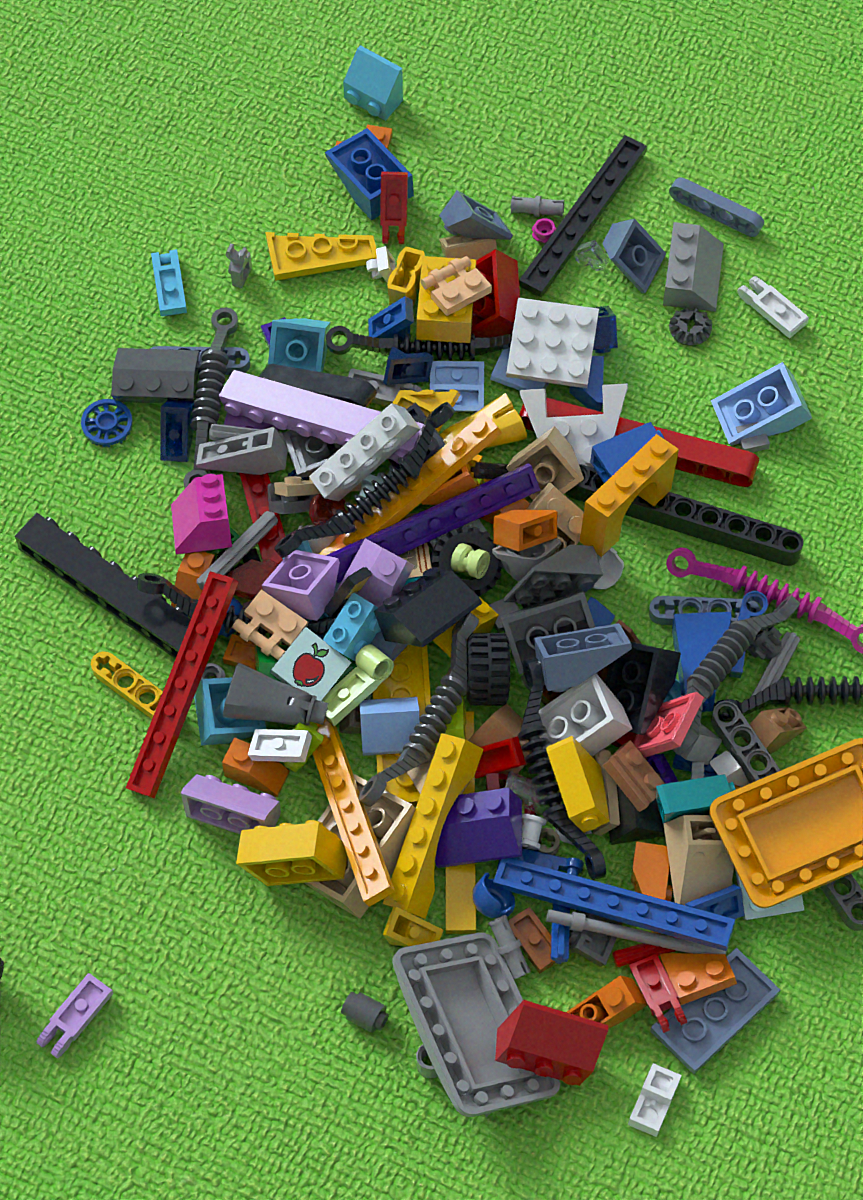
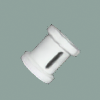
M522 814L523 848L540 849L541 845L538 842L542 826L546 825V819L535 815Z

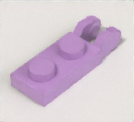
M88 973L49 1019L50 1023L37 1038V1044L45 1047L59 1029L64 1035L54 1045L51 1054L56 1058L62 1056L69 1048L72 1040L75 1041L114 994L113 990Z

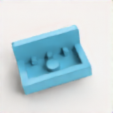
M352 593L323 638V641L355 661L360 649L369 645L376 634L381 631L374 610L378 607L358 594Z

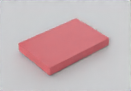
M693 692L662 703L645 735L637 734L633 741V744L643 757L680 747L705 697L698 692Z

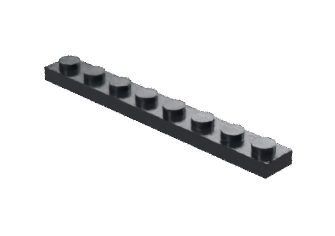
M624 135L519 279V286L542 298L647 151V145Z

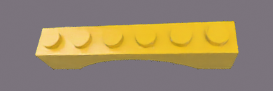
M441 733L391 878L395 892L384 898V905L391 908L397 906L417 917L426 919L435 892V857L441 830L454 801L475 776L483 749L466 739Z

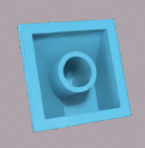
M305 318L273 320L268 364L323 372L328 349L326 335L330 330V322Z

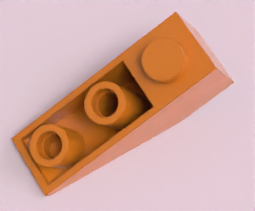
M636 842L631 882L635 892L671 902L673 886L667 885L668 875H671L667 846Z
M620 975L568 1010L567 1013L606 1024L609 1029L646 1007L647 1003L634 979Z

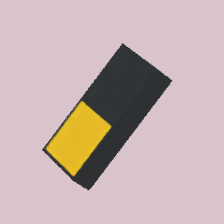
M362 567L349 575L326 605L324 612L330 618L341 612L351 594H358L373 573L367 567Z

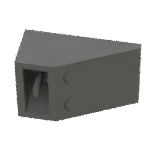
M569 545L537 564L503 598L504 602L539 604L580 590L586 593L604 575L594 547Z

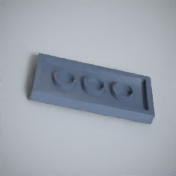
M737 947L727 956L737 981L736 985L681 1005L688 1023L681 1025L674 1015L673 1008H671L664 1015L668 1020L670 1031L663 1033L658 1021L650 1029V1032L693 1074L702 1068L780 993V989Z

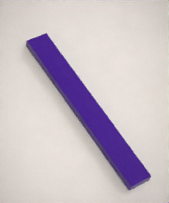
M529 463L326 555L339 559L340 564L336 582L339 583L343 580L364 539L398 556L540 491L532 465Z

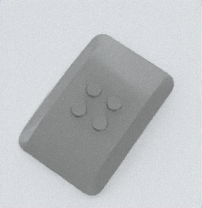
M475 933L404 947L395 953L392 960L406 1004L432 1065L453 1106L461 1115L466 1117H475L553 1097L560 1089V1081L558 1079L541 1077L534 1072L520 1068H511L507 1064L495 1061L497 1028L517 1008L523 999L503 955H500L498 952L499 946L497 942L486 933Z

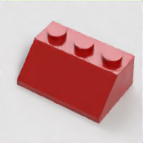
M494 249L476 260V268L492 285V291L473 302L471 333H475V338L489 339L490 337L513 333L518 298H520L518 261Z
M523 1000L497 1028L495 1061L507 1064L511 1068H520L534 1072L541 1077L558 1079L568 1085L580 1086L595 1069L608 1033V1025Z

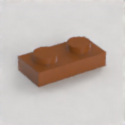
M531 907L508 920L516 940L519 939L522 944L520 948L539 974L556 964L555 961L551 960V934Z

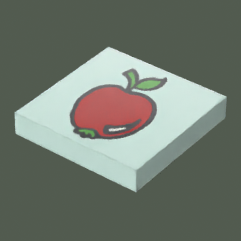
M305 627L271 669L270 673L281 682L315 695L317 700L322 701L351 662Z

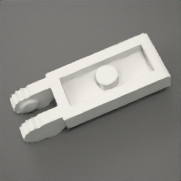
M756 276L749 280V284L758 295L744 285L737 290L738 295L746 304L751 305L789 339L808 324L809 318L805 313L774 287L768 286Z

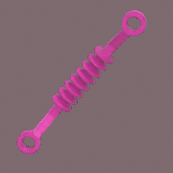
M676 548L667 558V569L675 577L681 578L692 574L713 580H721V582L733 586V592L735 593L743 586L745 587L744 596L748 592L759 591L766 596L768 605L773 600H776V608L788 596L792 595L800 602L797 608L798 619L805 612L808 613V623L812 624L813 620H816L825 625L827 624L835 631H839L843 636L845 635L852 642L855 650L863 654V643L859 639V634L863 633V624L856 627L821 603L822 597L818 596L812 603L810 602V592H807L803 598H799L800 588H796L790 594L788 583L780 590L778 589V579H775L771 585H768V575H765L758 581V571L755 570L748 577L747 567L744 565L740 570L697 561L693 552L687 548ZM682 556L686 558L688 568L681 569L677 567L675 557Z

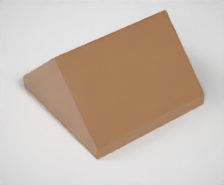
M506 703L468 741L482 747L518 736L523 719ZM520 741L521 747L528 741ZM523 752L524 758L532 752ZM526 762L525 765L498 773L516 776L528 763Z

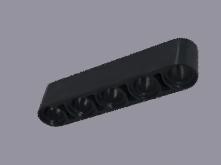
M268 364L258 376L368 408L377 395L375 387L363 379L277 364Z

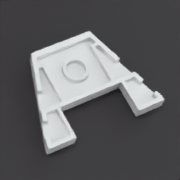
M628 384L602 385L604 413L597 415L547 417L546 389L520 390V395L537 439L555 426L573 447L578 464L594 468L590 462L592 446L615 437Z

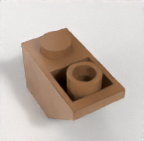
M789 707L761 711L749 724L769 754L777 751L807 728L801 721L802 718L799 713ZM742 737L744 741L749 745L748 740Z

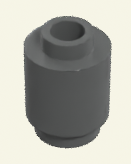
M351 992L341 1009V1014L346 1016V1020L371 1033H374L376 1029L382 1030L389 1017V1014L386 1013V1005L361 992L358 994Z

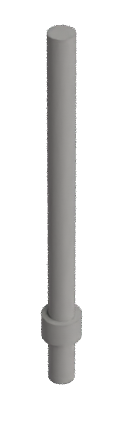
M549 909L546 917L547 922L569 926V930L578 932L588 930L691 954H726V951L691 941L585 918V914L572 912V914Z

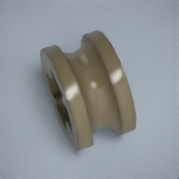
M542 828L538 843L541 844L542 838H546L547 841H553L551 842V848L541 845L539 850L534 851L556 855L560 846L559 835L553 829Z

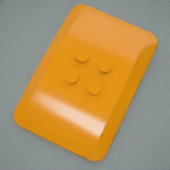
M863 738L851 740L724 794L712 802L709 812L710 817L749 899L755 906L764 909L775 906L863 868Z

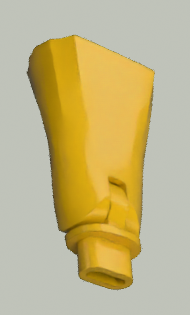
M506 393L473 415L449 426L440 434L444 441L448 443L484 412L502 432L485 448L527 439L523 421L518 412L513 408V404Z

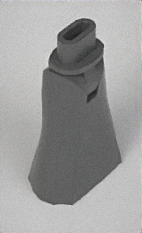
M239 663L235 668L225 700L223 717L228 719L270 721L288 725H297L299 722L302 724L306 722V725H310V722L323 725L329 703L319 701L315 695L279 682Z

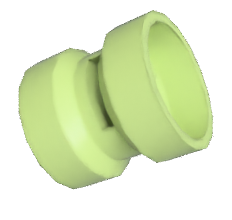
M461 543L453 552L451 568L460 573L466 571L470 576L480 579L485 575L489 567L490 554L481 549L475 551L470 545Z

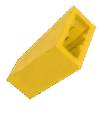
M573 736L546 747L571 821L583 833L610 822L602 770L598 762Z

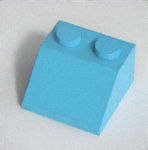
M360 45L343 81L344 98L349 103L358 105L367 110L371 115L378 116L386 121L403 101L402 68Z
M233 677L202 679L199 683L194 699L201 745L232 743L234 737L242 740L252 737L255 729H266L265 721L228 719L223 717L224 704Z

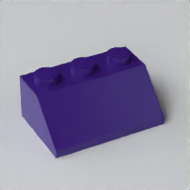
M510 788L458 795L448 812L441 830L435 857V863L438 868L522 856V800Z

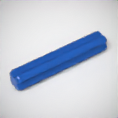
M552 903V910L570 914V908ZM552 923L551 960L555 961L556 964H561L569 959L570 930L569 926Z

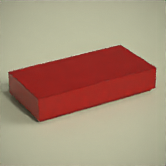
M518 736L480 747L483 749L475 773V779L484 777L486 774L498 773L525 765L526 762Z

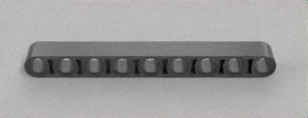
M730 701L719 702L712 713V728L722 740L728 752L731 753L741 766L749 783L781 771L739 708ZM720 713H727L733 720L724 723L719 720L718 715ZM736 737H744L748 740L749 745L740 747L734 742V739ZM760 761L764 764L765 769L756 771L751 767L750 763ZM852 874L821 886L820 888L845 925L854 931L863 930V920H856L851 914V910L854 908L863 910V890ZM837 883L846 885L849 894H838L834 889V885Z

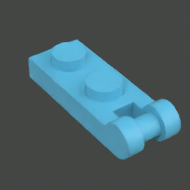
M177 249L169 250L167 254L151 253L160 315L168 316L187 313Z

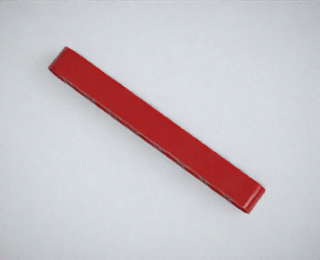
M546 397L547 417L603 414L600 411ZM523 403L519 416L523 421L525 429L534 431ZM620 417L615 436L642 426L645 423ZM654 426L656 431H661L666 441L679 449L676 470L739 487H749L753 484L759 464V457L756 454Z

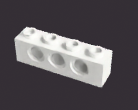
M391 403L309 477L324 498L340 501L420 430V427L405 407Z

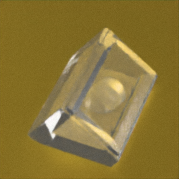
M512 771L508 772L505 788H510L522 800V807L542 816V813L550 808L549 806L541 807L539 805V801L545 798L546 795L538 796L535 791L543 786L542 784L534 785L532 780Z

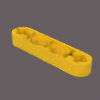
M104 651L95 654L91 659L93 675L152 719L163 691L113 654ZM109 662L110 669L114 672L113 676L106 668L100 670L99 664L105 665ZM129 676L133 678L134 682L130 687L122 688L118 685L119 679ZM143 693H153L155 695L154 701L149 704L142 703L139 699Z

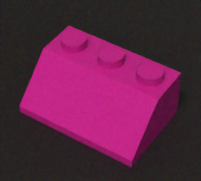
M206 474L202 477L194 478L171 504L176 555L232 547L223 474Z

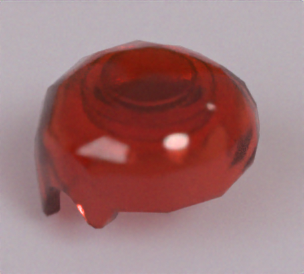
M321 493L313 497L309 504V516L314 526L326 523L336 514L338 509L347 514L345 499L334 501L324 498Z

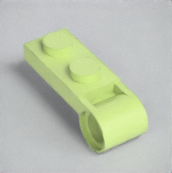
M369 644L360 649L355 660L357 667L336 684L322 699L323 702L329 703L325 719L332 725L338 724L392 673L394 668L393 661L374 645Z

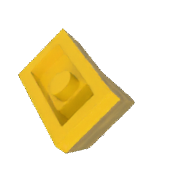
M393 906L383 936L391 945L409 947L440 941L443 929L397 906Z

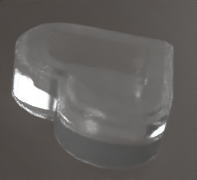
M595 240L581 244L574 252V258L579 264L590 266L596 271L604 270L609 262L608 256Z

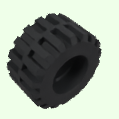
M468 526L448 532L435 544L434 550L430 555L431 567L453 571L450 564L451 555L461 543L470 545L475 551L478 549L487 551L490 554V563L485 575L480 579L465 580L460 578L477 596H480L496 585V581L500 579V571L503 568V564L492 553V549L496 548L497 544H494V540L489 537L491 534L486 531L481 532L479 531L480 528L477 527L468 528Z
M472 633L467 639V700L470 705H506L510 691L509 639L506 633Z

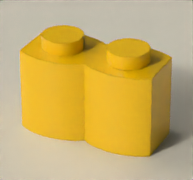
M405 247L400 252L397 258V268L392 271L388 278L389 306L404 296L412 299L413 305L415 304L417 290L420 288L422 256H425L424 251Z

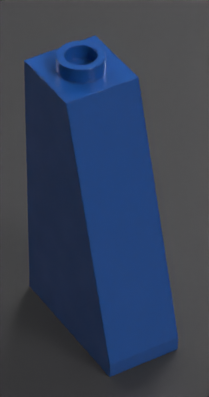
M731 612L674 614L672 636L674 650L681 653L678 665L681 697L687 693V679L699 667V664L705 659L708 652H711L712 647L717 644L719 638L723 637V633L729 629L732 617ZM717 689L702 704L701 713L713 711Z

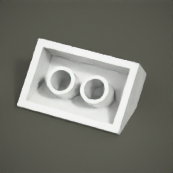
M594 674L578 686L571 687L539 710L542 724L547 730L540 738H549L550 744L546 747L573 736L591 756H594L632 730L622 704L597 674Z

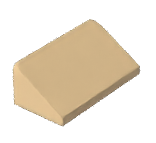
M462 235L439 239L443 256L446 258H463L468 256L469 259L478 260L494 249H497L496 239L466 238Z

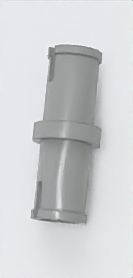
M512 196L511 213L534 214V217H540V214L563 217L565 201L542 199L541 196H535V198Z
M504 915L494 919V921H490L489 926H491L499 944L498 952L500 955L503 954L513 979L529 973L531 970L528 968L520 949L522 944L519 939L516 940L507 916Z

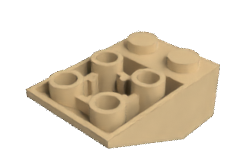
M549 482L526 510L558 511L557 538L561 541V544L552 554L554 555L569 545L578 544L584 511Z
M683 815L664 823L675 903L685 905V903L731 886L734 865L710 815Z

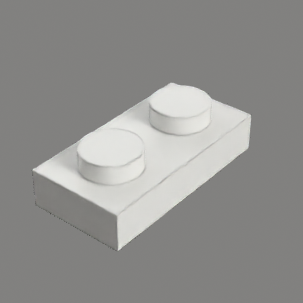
M255 729L248 756L252 761L305 762L312 736L305 730Z

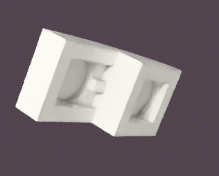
M653 1063L630 1116L628 1125L657 1137L682 1075Z

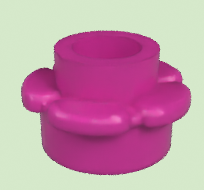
M539 219L532 227V237L538 242L546 243L557 228L550 219Z

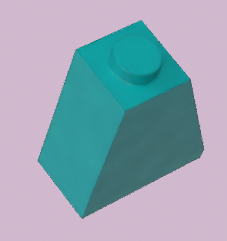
M723 774L656 786V802L663 825L683 815H710V806L716 798L736 790L733 781L728 783L726 775Z

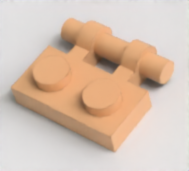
M468 256L461 259L455 258L448 262V266L440 270L435 269L429 272L427 277L421 279L424 289L431 286L436 288L431 292V299L446 316L488 295L492 291V285L477 268L469 272L465 271V268L471 266ZM454 275L456 279L448 283L444 280Z
M261 589L244 611V615L251 619V622L246 624L242 620L237 619L232 628L239 632L240 637L246 642L250 640L259 646L261 652L266 656L271 655L279 660L286 652L278 646L279 643L282 641L290 647L303 629L308 626V622ZM260 626L272 634L269 639L257 632Z

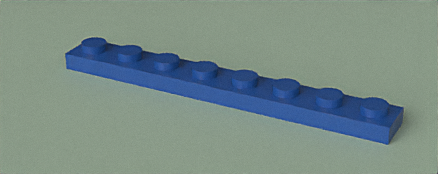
M513 858L501 859L493 881L494 887L723 951H727L735 927V919Z

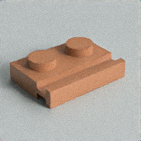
M631 740L623 744L602 765L639 812L647 808L649 803L656 798V786L665 784Z

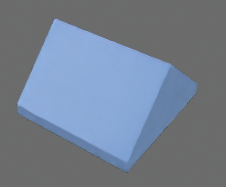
M417 697L363 700L360 703L363 756L403 752L404 745L410 742V734L416 733L414 731L415 725L420 723Z

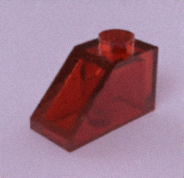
M264 559L263 562L250 560L226 574L225 576L239 581L233 596L253 601L260 590H263L262 584L279 564L268 559Z

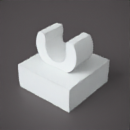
M385 246L376 249L377 259H370L366 264L367 271H372L373 279L383 277L388 283L390 274L396 268V262Z

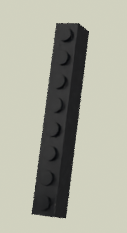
M36 513L15 535L20 551L176 659L191 621L183 610L168 604L161 594H147L139 591L136 588L137 577H129L114 561L108 562L103 559L99 551L94 547L83 545L75 534L70 531L64 532L50 517L44 518Z

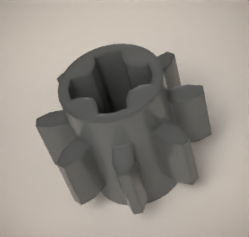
M774 626L763 629L757 633L756 639L747 650L755 659L758 657L762 660L772 659L782 648V642L779 640L782 634Z

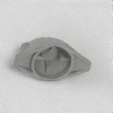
M555 538L522 551H516L499 545L492 549V553L502 560L503 568L515 580L520 581L534 566L551 557L560 547L561 541Z

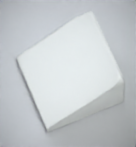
M725 751L710 761V765L718 775L725 774L728 782L733 781L735 785L741 787L749 784L741 766L730 752Z

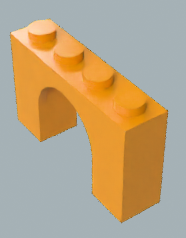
M657 434L585 501L579 542L585 546H593L596 554L600 557L609 551L619 541L623 518L637 495L655 506L671 490L679 449Z

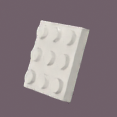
M518 298L506 377L587 388L599 309Z

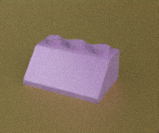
M196 774L181 791L186 817L241 834V830L254 829L255 826L275 827L281 814L280 803L272 795L267 793L259 795L250 792L246 787L239 784L231 786L222 783L219 778L212 775L204 777Z

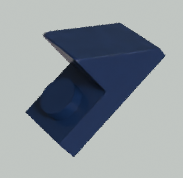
M392 347L388 356L383 383L385 385L429 382L434 356L429 353L405 354L399 349Z

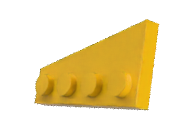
M265 232L275 281L367 265L366 262L368 260L377 259L375 240L372 235L339 234L338 237H326L325 234H314V237L299 236V233L276 236L275 232Z

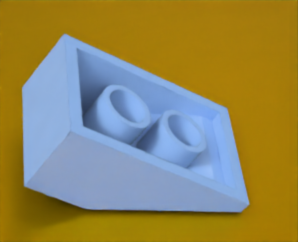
M783 362L711 400L730 446L740 444L742 439L762 434L771 436L783 433L812 419L794 375ZM759 422L740 433L736 431L737 426Z

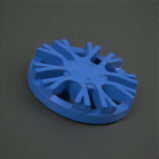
M114 399L98 400L89 405L83 412L81 418L82 431L87 439L96 446L110 447V445L118 442L121 444L123 440H126L127 435H130V431H132L131 412L120 401ZM109 405L117 406L115 412L109 411ZM103 406L104 411L100 413L98 407ZM91 412H93L97 415L96 419L89 418L88 415ZM128 421L127 426L120 425L119 423ZM93 431H98L95 436L90 434ZM109 435H116L115 438L108 439Z

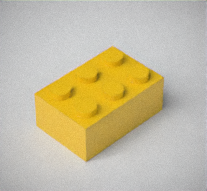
M422 256L416 340L470 343L473 303L446 316L431 299V292L436 288L431 286L424 289L421 284V279L427 277L429 272L448 266V262L455 258ZM470 259L471 266L465 268L466 272L476 268V259ZM452 275L444 280L448 283L456 278Z
M308 820L305 824L281 823L276 827L255 826L254 829L241 830L236 864L266 886L338 880L345 877L347 852L343 841L337 834L332 833L319 821Z

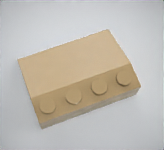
M353 774L359 792H361L368 781ZM384 790L374 805L368 807L364 804L389 876H391L399 858L415 807ZM329 804L318 821L323 823V826L332 833L337 834L342 840ZM348 855L344 879L304 883L359 919H361L369 907L363 902Z

